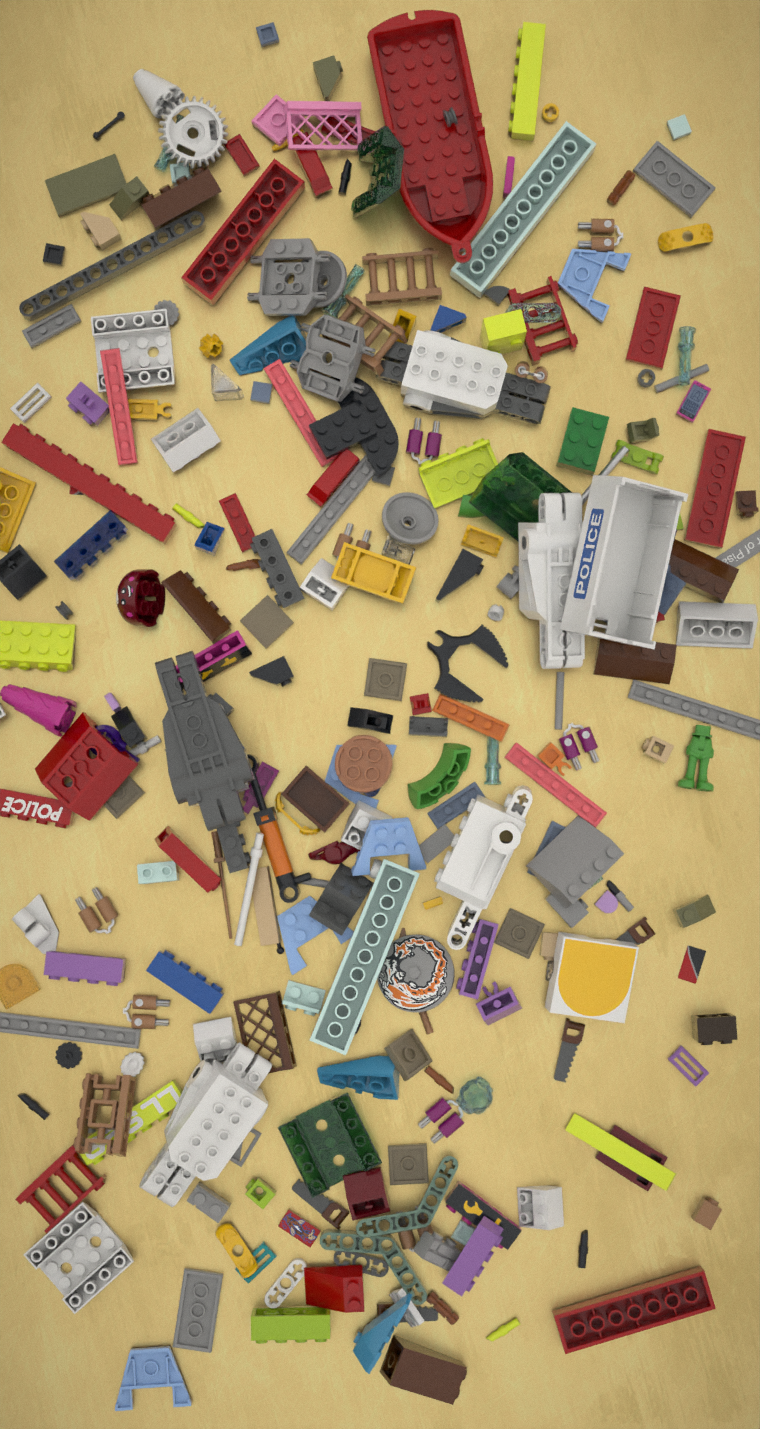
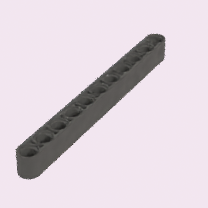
M193 211L21 302L19 306L20 313L26 320L34 321L201 233L206 227L203 214L199 211ZM194 219L201 220L199 225L192 224ZM178 228L185 229L182 234L175 233ZM161 237H168V240L165 243L159 242V239ZM145 245L151 246L148 252L142 251ZM128 254L135 255L131 261L125 260ZM111 263L118 264L117 268L113 270L109 269V265ZM94 272H101L100 277L96 279L92 278V274ZM77 281H84L82 287H75ZM62 289H66L67 294L65 296H59V291ZM50 298V303L42 305L43 299ZM28 307L34 308L31 314H25V310Z

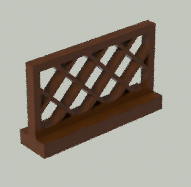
M280 991L233 1001L243 1045L249 1048L248 1045L253 1040L261 1045L256 1054H259L264 1047L272 1052L268 1059L269 1062L274 1054L281 1058L282 1066L275 1067L272 1065L269 1073L297 1067ZM267 998L269 1005L266 1012L257 1007L258 1002ZM246 1003L252 1007L247 1016L240 1011L239 1004ZM254 1009L263 1014L259 1023L249 1018ZM265 1017H268L273 1022L270 1031L261 1026ZM247 1020L256 1026L252 1034H249L244 1029ZM258 1028L267 1033L263 1042L254 1037ZM269 1036L277 1040V1046L274 1050L265 1044Z

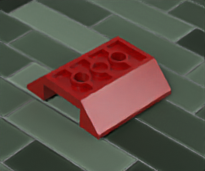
M82 712L37 765L35 771L40 782L69 810L91 821L139 763L126 751L120 752L95 728L97 724L85 712ZM91 748L97 751V756L94 759L89 756ZM67 776L71 777L73 781L71 787L65 785L64 781Z

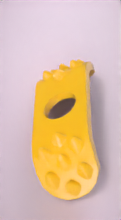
M708 223L669 230L660 234L658 245L662 251L666 252L692 245L709 243L713 241V231ZM685 231L691 232L693 235L692 241L685 242L682 234Z
M278 792L275 796L277 812H282L300 829L299 833L306 834L307 836L309 834L316 835L320 828L310 829L307 826L301 827L283 810L285 806L281 801L282 792Z
M226 1223L219 1226L215 1232L216 1237L229 1254L243 1278L251 1276L257 1270L258 1264L233 1225ZM236 1245L243 1247V1254L240 1257H236L233 1254V1248Z

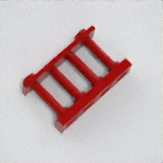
M552 276L547 278L546 286L523 294L517 293L516 288L508 290L507 294L512 310H522L527 330L524 344L532 366L540 363L542 354L568 345L571 352H574L578 344L577 336L571 332L557 293L559 291L558 283L556 280L553 281ZM550 292L554 303L528 312L523 310L521 305L523 301ZM557 310L560 321L536 329H530L528 322L531 318ZM563 328L566 336L565 339L542 347L536 346L534 339L537 336Z
M74 1144L15 1199L20 1205L24 1201L26 1203L29 1202L48 1222L49 1226L44 1230L46 1233L52 1230L93 1189L97 1192L105 1184L103 1180L107 1176L103 1174L98 1179L79 1159V1154L75 1151ZM67 1160L70 1163L72 1162L92 1183L85 1192L63 1170L64 1167L62 1165ZM52 1174L58 1175L78 1197L71 1205L49 1184L48 1178ZM38 1188L44 1189L64 1211L57 1219L35 1198L34 1191Z

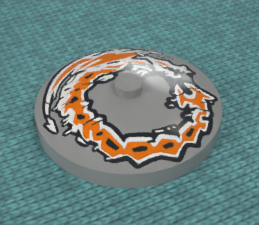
M407 935L391 943L377 979L381 992L392 1005L407 1012L419 1013L437 1007L447 998L453 987L455 970L450 954L438 941L424 935Z

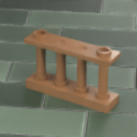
M425 248L418 252L384 255L368 253L366 256H362V264L369 266L371 291L365 294L366 306L441 300L442 290L441 287L435 285L433 259H438V250ZM425 260L426 289H418L416 287L414 261ZM395 262H406L407 290L399 291L397 289ZM387 263L390 288L388 292H380L378 290L376 264Z
M346 294L344 297L349 306L338 319L347 321L352 313L357 310L363 316L355 325L364 327L369 319L377 324L365 339L366 346L370 347L383 329L391 333V336L373 357L364 353L361 357L360 363L380 376L384 371L380 364L384 355L397 339L404 343L408 341L405 331L398 325L393 326L362 305L363 302L356 296L352 298ZM322 334V336L325 339L334 341L347 347L351 346L350 344H347L345 342L336 340L334 338Z

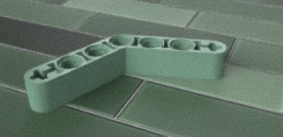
M452 1156L443 1158L417 1210L360 1220L356 1226L357 1235L361 1238H370L429 1226L457 1171L458 1161ZM444 1162H452L454 1169L450 1168L446 1175L439 1173V1171L442 1173L445 1171L446 1165ZM437 1178L444 1179V1188L436 1187L435 1180ZM432 1195L436 1198L437 1203L435 1206H429L426 1203L428 1196ZM420 1213L427 1215L428 1222L426 1224L418 1222L417 1216ZM400 1217L408 1219L409 1224L407 1227L402 1228L399 1226L398 1219ZM381 1220L389 1222L390 1227L387 1231L380 1230L378 1225ZM372 1221H375L377 1233H373L374 1229L368 1230L367 1234L359 1230L363 1223H366V1226L369 1227L373 1226Z
M326 1229L321 1233L320 1245L326 1250L382 1254L406 1294H412V1303L421 1305L426 1301L427 1290L391 1234L370 1237L373 1244L366 1247L362 1244L365 1238L359 1237L356 1231ZM327 1235L331 1236L332 1240L330 1243H327L325 1240ZM337 1236H340L339 1245H337ZM349 1236L353 1239V1243L345 1245L343 1239ZM384 1240H390L392 1246L384 1248L381 1243ZM396 1256L401 1257L403 1260L399 1265L392 1263V1259ZM406 1273L413 1275V1279L409 1282L404 1281L402 1278ZM414 1285L419 1293L422 1292V1297L415 1296Z

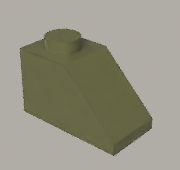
M334 55L313 62V70L324 101L331 100L341 80L340 73L343 72L340 61H336Z
M136 176L120 189L109 205L120 220H122L141 206L142 198L148 195L149 191Z
M709 895L673 909L681 928L688 927L716 913Z

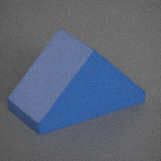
M440 305L430 331L443 333L465 323L467 317L464 313Z
M206 522L195 542V548L215 556L225 528Z

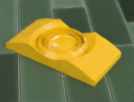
M344 542L331 579L403 604L416 567Z

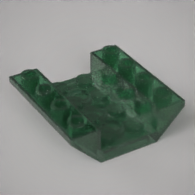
M388 126L381 127L358 145L357 154H359V161L373 164L370 167V176L372 178L368 191L352 201L351 210L355 218L380 205L400 189L404 148Z
M519 452L507 455L482 478L469 503L519 542L518 523L539 522L538 505L532 502L535 499H539L541 493L561 494L573 492L525 453ZM513 477L515 480L513 482H506L505 478Z
M348 1092L330 1098L278 1126L312 1198L330 1190L331 1186L343 1181V1175L363 1170L367 1171L382 1163ZM325 1120L327 1128L319 1130L316 1127L317 1121ZM336 1155L344 1157L345 1161L342 1165L334 1163L333 1158Z

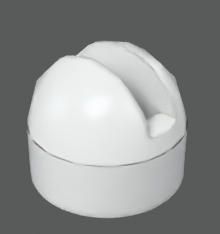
M494 604L488 611V617L495 621H500L504 615V609L501 605L499 607L497 604Z

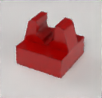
M428 693L409 697L413 716L432 712Z

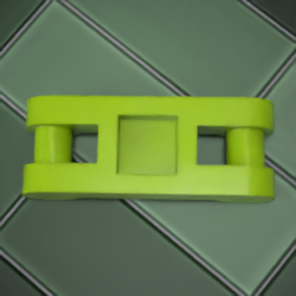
M617 440L615 445L617 448L612 453L611 458L617 454L622 446L628 448L629 453L620 462L652 474H658V466L664 458L663 455L631 445L622 440ZM647 458L652 459L651 465L645 464Z

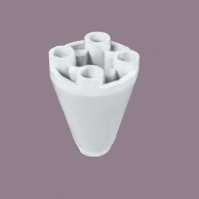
M140 69L133 76L136 87L156 118H162L163 113L168 115L166 108L173 109L171 106L172 102L178 105V99H184L185 94L177 85L147 70Z

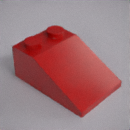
M362 1265L304 1268L306 1305L343 1313L365 1312Z

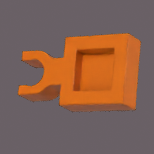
M551 742L537 755L550 769L556 766L557 771L562 776L565 775L561 771L562 766L566 765L569 769L572 768L567 762L561 760L565 755Z

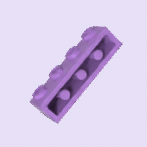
M480 918L475 923L471 932L475 933L473 941L469 940L466 950L469 952L468 960L464 959L461 968L464 971L463 978L458 979L456 989H459V995L478 1000L499 924Z
M46 951L44 975H49L48 979L60 980V977H68V981L72 982L87 979V983L91 984L107 981L106 985L118 986V983H122L124 979L126 959Z
M484 1216L442 1284L461 1297L465 1291L470 1292L475 1284L472 1279L474 1276L479 1277L485 1268L482 1266V1263L484 1261L488 1263L494 1252L491 1249L493 1246L498 1247L503 1237L500 1235L504 1229Z

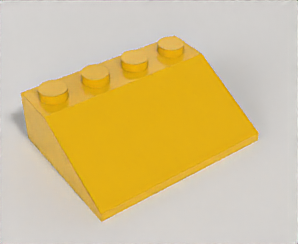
M0 467V550L8 553L36 482Z

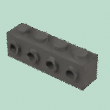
M273 529L251 538L253 542L250 543L254 554L258 553L261 558L258 563L262 572L267 571L269 577L266 580L270 589L274 588L277 593L274 598L278 606L282 605L283 608H286L305 599Z
M220 806L225 826L217 828L229 873L247 869L251 859L249 853H245L243 845H246L243 833L240 834L238 827L241 826L240 821L229 825L223 807Z

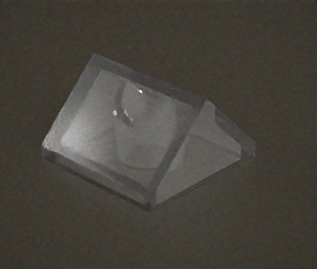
M212 364L211 388L214 400H242L244 398L242 389L215 364Z

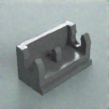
M410 716L409 736L447 738L448 718Z

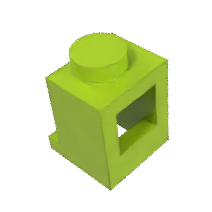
M259 1177L256 1180L252 1178L245 1187L248 1189L245 1195L261 1209H264L276 1194V1191ZM258 1187L263 1189L262 1194L256 1192Z

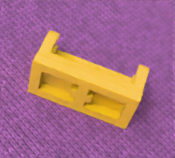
M468 524L461 545L496 558L504 537Z

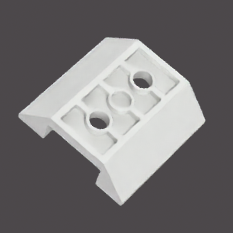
M167 309L91 317L92 335L95 339L98 368V373L96 374L99 393L107 392L100 350L120 348L126 390L175 385L174 359ZM151 348H156L159 350V353L156 357H150L148 355V352Z
M84 1202L77 1206L24 1254L35 1269L40 1268L64 1295L62 1300L74 1314L134 1262L120 1237L98 1212ZM94 1236L99 1237L101 1245L93 1246L91 1238ZM65 1262L71 1264V1272H64L61 1267L62 1264Z

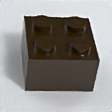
M731 1013L691 1015L693 1039L701 1043V1045H712L713 1041L721 1042V1044H731L732 1040H738L735 1015Z

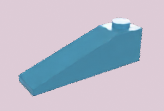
M289 316L276 323L230 359V362L239 375L261 371L279 359L283 364L291 362V360L300 362V358L306 350L307 336L304 331L300 330L302 326L296 317Z
M374 1056L319 1067L317 1069L321 1084L340 1089L345 1087L356 1090L355 1093L362 1094V1091L373 1094V1097L378 1099L398 1100L399 1072L389 1056Z
M408 1293L367 1324L362 1332H357L353 1340L355 1343L353 1352L368 1374H370L377 1363L385 1343L389 1342L395 1327L398 1326L406 1312L412 1294Z

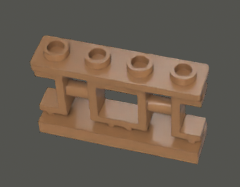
M86 1073V1077L82 1082L83 1098L80 1099L79 1103L81 1111L80 1117L77 1119L78 1132L77 1137L74 1139L75 1151L80 1154H91L92 1145H107L106 1154L126 1157L136 1079L131 1075H117L115 1085L101 1084L102 1076ZM94 1089L103 1090L102 1100L93 1099ZM111 1091H121L119 1102L117 1100H110ZM98 1106H112L110 1124L96 1123ZM89 1128L98 1129L97 1139L88 1138ZM106 1130H115L114 1141L105 1139Z

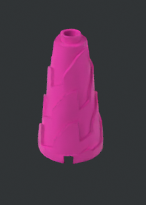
M11 684L3 686L0 692L4 702L59 737L63 736L60 733L61 731L65 733L69 729L76 713L72 710V706L77 708L76 702L61 696H53Z

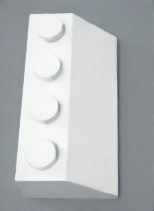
M679 601L676 645L753 648L758 622L756 604Z

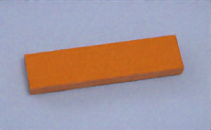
M443 694L439 695L432 710L439 715L500 742L503 741L510 726L508 723Z

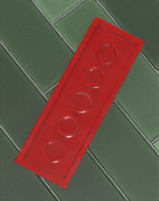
M713 429L707 430L684 541L723 548L746 439L745 436Z

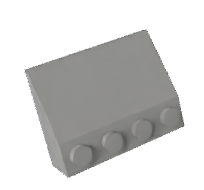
M578 815L526 867L566 909L573 905L624 853L609 837Z

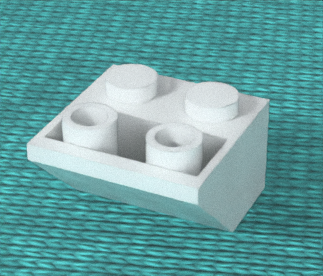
M321 558L300 586V590L333 611L349 585L331 579L335 566Z
M358 800L349 815L341 841L361 850L362 841L370 821L392 819V816Z
M227 1017L193 1024L194 1041L200 1061L205 1060L209 1064L214 1059L220 1063L224 1062L237 1045L232 1018Z
M547 1185L517 1187L519 1227L552 1230L564 1226L562 1187Z

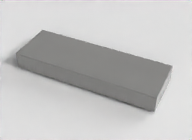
M70 304L22 330L30 347L34 348L82 321L73 305Z

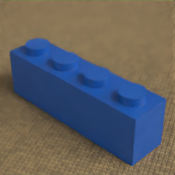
M160 950L146 971L211 1014L225 994L222 992L223 988L214 982L211 985L205 981L207 977L197 971L195 974L189 970L191 966L183 961L177 962L173 959L175 956L169 951L165 950L163 952Z

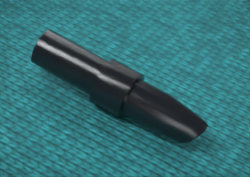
M348 159L345 162L340 178L341 182L338 193L341 195L346 194L351 176L352 163Z
M25 1093L18 1094V1097L31 1111H34L43 1120L47 1119L50 1114L40 1107L35 1100H32Z
M584 1230L581 1233L578 1249V1268H586L588 1230Z

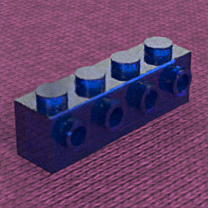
M110 510L54 562L70 580L74 578L77 580L84 574L83 570L88 565L91 567L98 561L97 557L102 553L106 554L111 550L112 544L116 540L120 541L123 539L128 529Z

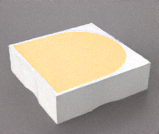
M558 932L554 953V969L549 980L545 1008L550 1013L625 1023L639 947L632 942L593 939L585 935Z

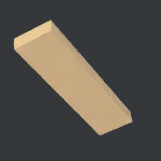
M269 866L257 868L252 894L260 944L264 946L281 943Z

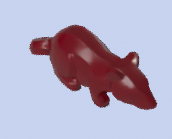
M337 840L309 853L308 856L310 860H324L329 864L337 865L344 862L355 852H360V850L345 842L338 843Z

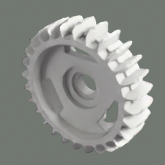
M186 96L183 103L179 98L178 105L174 102L171 103L173 109L166 108L168 115L162 114L161 117L165 121H160L159 125L164 127L159 128L158 132L163 133L159 140H164L165 142L161 147L168 148L165 154L172 153L170 160H173L175 157L177 158V165L183 161V167L190 163L191 169L194 168L195 163H197L198 167L202 166V162H204L205 166H208L209 159L212 163L215 162L214 155L216 157L221 156L218 150H225L221 144H227V140L223 139V137H227L228 133L223 132V130L227 129L228 125H222L225 117L219 118L222 111L215 112L216 105L212 106V108L209 107L210 100L204 104L203 97H201L199 102H196V96H193L192 101H189L188 96ZM184 109H188L190 114L177 123L173 121L172 118ZM209 121H214L216 125L217 140H211ZM195 128L198 131V137L190 138L187 134L188 129ZM179 144L194 151V157L176 149L177 145Z

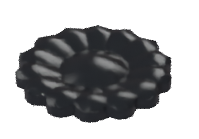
M63 1043L62 1046L58 1047L55 1059L62 1068H75L76 1065H79V1061L82 1060V1052L76 1043Z

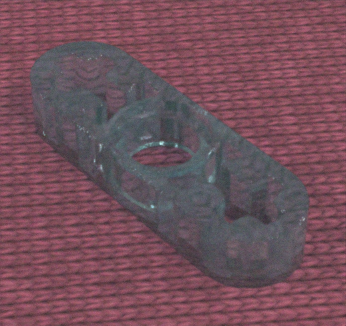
M513 303L505 312L521 309L522 311L524 310L522 314L524 315L525 323L555 322L561 315V308L556 303ZM530 308L536 309L538 316L535 318L531 317L528 310ZM550 309L556 312L553 317L550 313H545L542 317L543 312H548Z

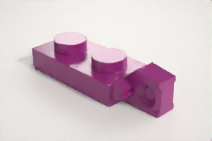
M262 761L256 776L264 798L279 770ZM251 783L242 799L246 802L243 807L246 814L250 813L253 806L258 808Z

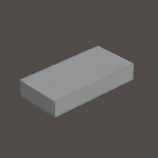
M445 824L419 845L423 859L427 863L451 845L454 834Z

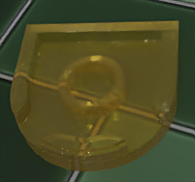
M9 964L0 969V1000L6 1010L40 991L34 977L26 967L19 964Z

